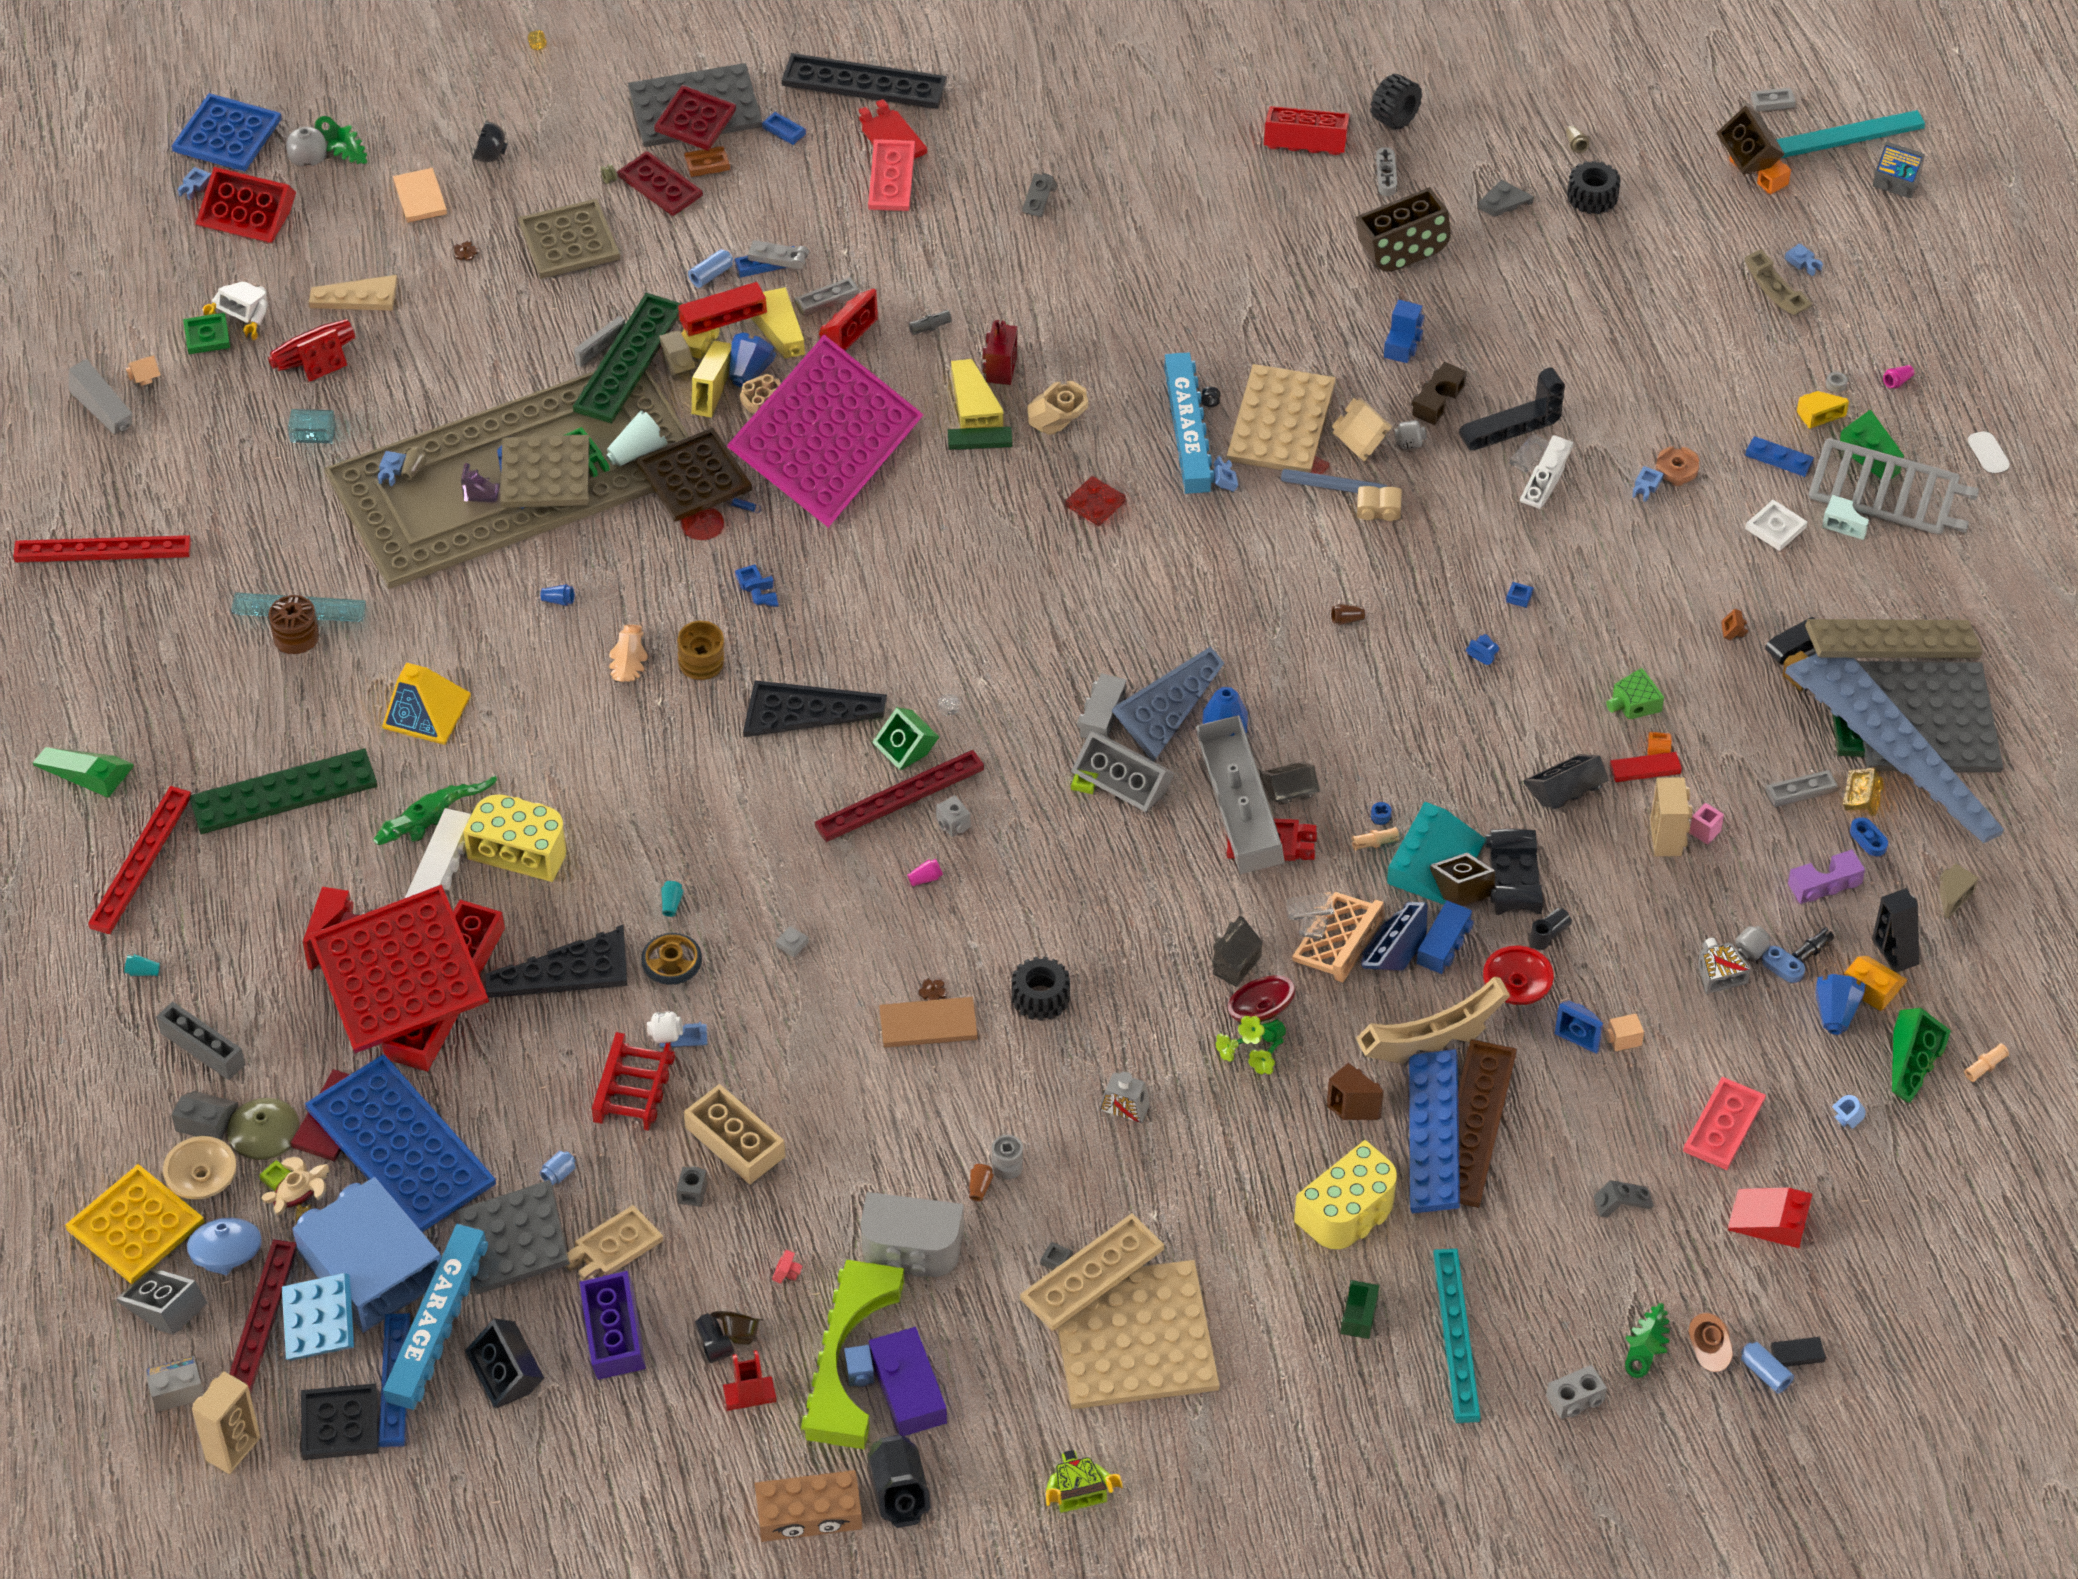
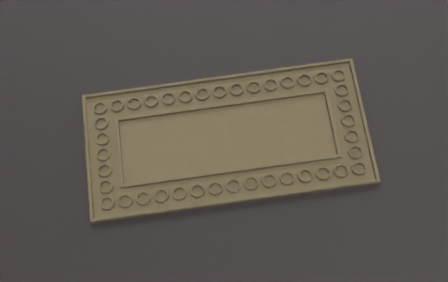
M646 369L612 424L573 412V405L595 371L325 467L324 472L388 589L655 492L637 466L636 460L618 466L617 464L612 465L606 457L608 454L607 448L642 410L660 428L659 436L660 438L665 436L667 446L689 437L649 370ZM582 427L600 449L603 457L609 464L610 470L604 472L600 468L598 461L593 463L598 471V476L592 478L589 474L588 505L525 507L524 509L519 507L501 508V471L497 450L502 446V438L563 436ZM412 447H417L427 454L426 463L412 480H406L402 476L394 475L395 483L393 486L389 485V479H384L382 484H379V465L386 451L406 454Z

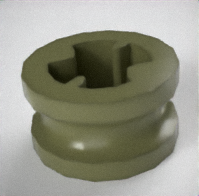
M608 164L607 167H600L602 178L606 184H609L611 180L613 182L617 181V175L612 164Z

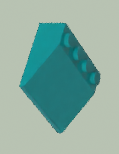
M1424 801L1388 866L1387 884L1444 905L1446 900L1438 888L1430 870V865L1465 853H1469L1477 859L1485 845V838L1448 810Z

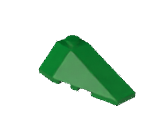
M45 747L33 761V766L107 798L110 797L134 767L133 763L114 755Z
M1922 1008L1900 1010L1893 1030L1892 1092L1906 1103L1912 1101L1923 1084L1924 1076L1927 1072L1932 1071L1934 1061L1944 1053L1951 1032L1950 1029Z

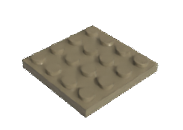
M597 198L518 217V224L540 279L620 260V253Z
M589 435L502 438L501 508L588 505Z

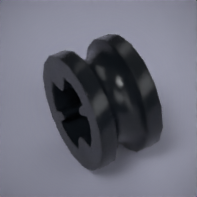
M1212 386L1205 387L1202 390V404L1207 407L1217 406L1220 402V390Z

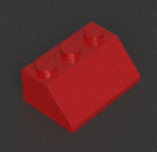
M873 288L857 294L852 300H849L845 307L835 313L832 319L820 328L819 338L821 339L825 335L846 351L878 320L877 290Z

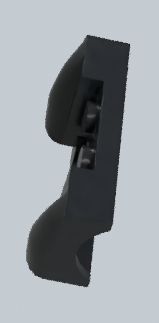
M1490 829V833L1485 835V846L1489 848L1491 868L1495 870V889H1491L1490 892L1491 903L1495 905V915H1501L1504 912L1515 909H1525L1536 914H1542L1543 897L1538 871L1536 830Z

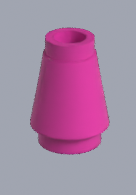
M1911 365L1890 368L1884 373L1883 382L1888 388L1897 389L1914 376V369Z
M928 859L911 871V873L907 874V877L912 887L939 880L938 877L942 876L943 873L936 859L931 861Z

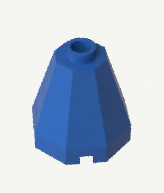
M744 332L734 335L731 343L729 376L732 383L738 387H742L746 381L759 377L774 361L776 352H773L774 346L758 336H754L753 339L748 338L749 334Z
M1221 687L1217 690L1203 710V724L1240 715L1245 733H1247L1248 711L1238 692L1232 687Z
M1830 974L1826 980H1823V976L1817 979L1815 995L1823 1028L1828 1030L1830 1034L1839 1035L1848 1030L1863 1000L1865 984L1862 982L1860 985L1856 984L1857 979L1852 976Z

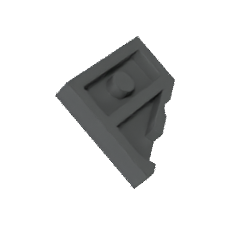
M1501 179L1478 202V209L1496 217L1504 212L1516 210L1520 204H1532L1534 196Z

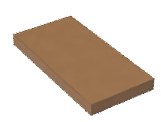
M973 997L879 1005L883 1048L978 1040Z

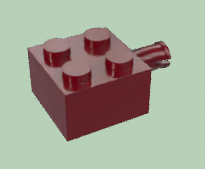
M995 320L992 323L991 331H987L986 344L988 345L983 347L982 359H986V361L983 362L982 373L986 374V383L1011 385L1018 356V326L1006 325V322L1003 320L999 324V320Z

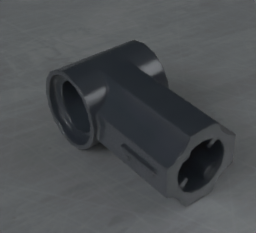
M1557 908L1544 919L1534 921L1529 939L1530 945L1538 950L1546 949L1554 937L1571 925L1572 919L1569 916V912L1564 908Z
M709 1313L701 1315L695 1321V1326L703 1341V1348L709 1363L711 1364L732 1356L734 1350L728 1335H724L717 1319Z

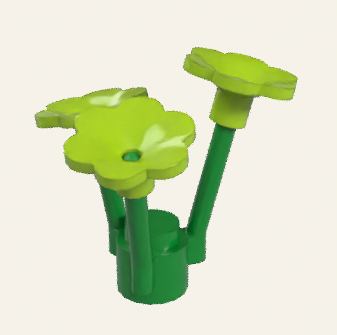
M1244 1016L1241 1019V1024L1238 1026V1033L1242 1035V1038L1230 1040L1227 1035L1218 1034L1216 1036V1048L1220 1052L1221 1058L1229 1062L1234 1060L1235 1049L1242 1043L1258 1044L1261 1041V1036L1265 1041L1273 1042L1268 1051L1252 1050L1249 1053L1250 1058L1248 1060L1249 1065L1255 1068L1258 1074L1266 1073L1270 1075L1274 1071L1273 1066L1275 1065L1271 1054L1284 1042L1282 1037L1286 1034V1028L1278 1019L1260 1024L1258 1017Z

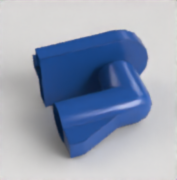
M772 576L752 580L745 584V590L751 592L754 604L778 607L776 592L761 594L762 590L773 589Z
M1487 634L1480 635L1477 641L1471 640L1465 652L1481 663L1490 665L1495 660L1494 655L1499 651V646Z

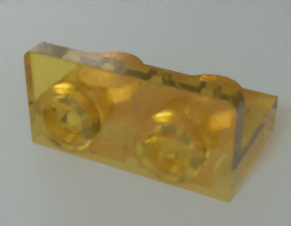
M1875 768L1849 770L1843 800L1845 811L1868 809L1871 816H1876L1877 808L1881 804L1880 791L1884 787V782Z

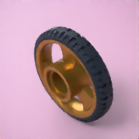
M676 932L664 933V935L661 934L656 936V938L654 937L646 944L642 952L641 962L644 972L653 981L663 985H676L687 982V980H690L698 973L702 964V953L699 945L691 937L681 933L677 934ZM681 945L688 947L693 952L694 960L688 961L683 958ZM662 946L659 951L660 958L650 959L653 951ZM662 969V971L666 974L660 973L658 971Z

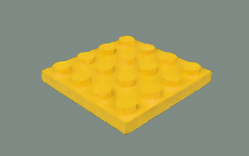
M137 1164L65 1226L69 1233L129 1283L133 1284L194 1233L205 1221L203 1216Z

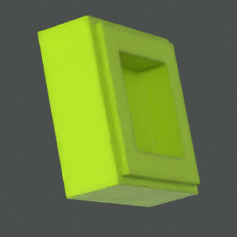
M1078 769L1087 775L1093 776L1092 778L1094 779L1099 775L1098 773ZM1075 774L1071 790L1093 794L1096 785Z
M275 1160L259 1175V1178L268 1187L276 1191L278 1185L291 1171Z

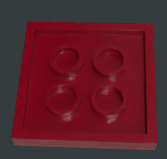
M682 85L654 125V131L709 151L735 113L736 104Z

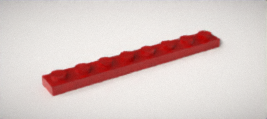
M190 535L15 540L13 559L14 563L185 558L190 557L191 537Z
M173 786L168 788L89 920V929L109 935L112 933L188 805L191 791Z

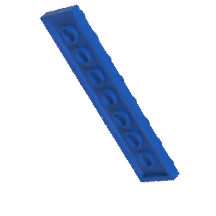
M1456 1049L1414 1054L1409 1057L1410 1210L1414 1214L1460 1208L1458 1054Z

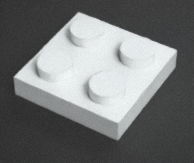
M1772 500L1746 523L1745 529L1781 551L1807 527V521L1775 500Z

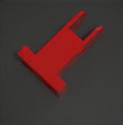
M758 1350L753 1351L754 1359L738 1362L736 1354H732L735 1383L723 1385L727 1411L777 1402L772 1376L762 1378Z

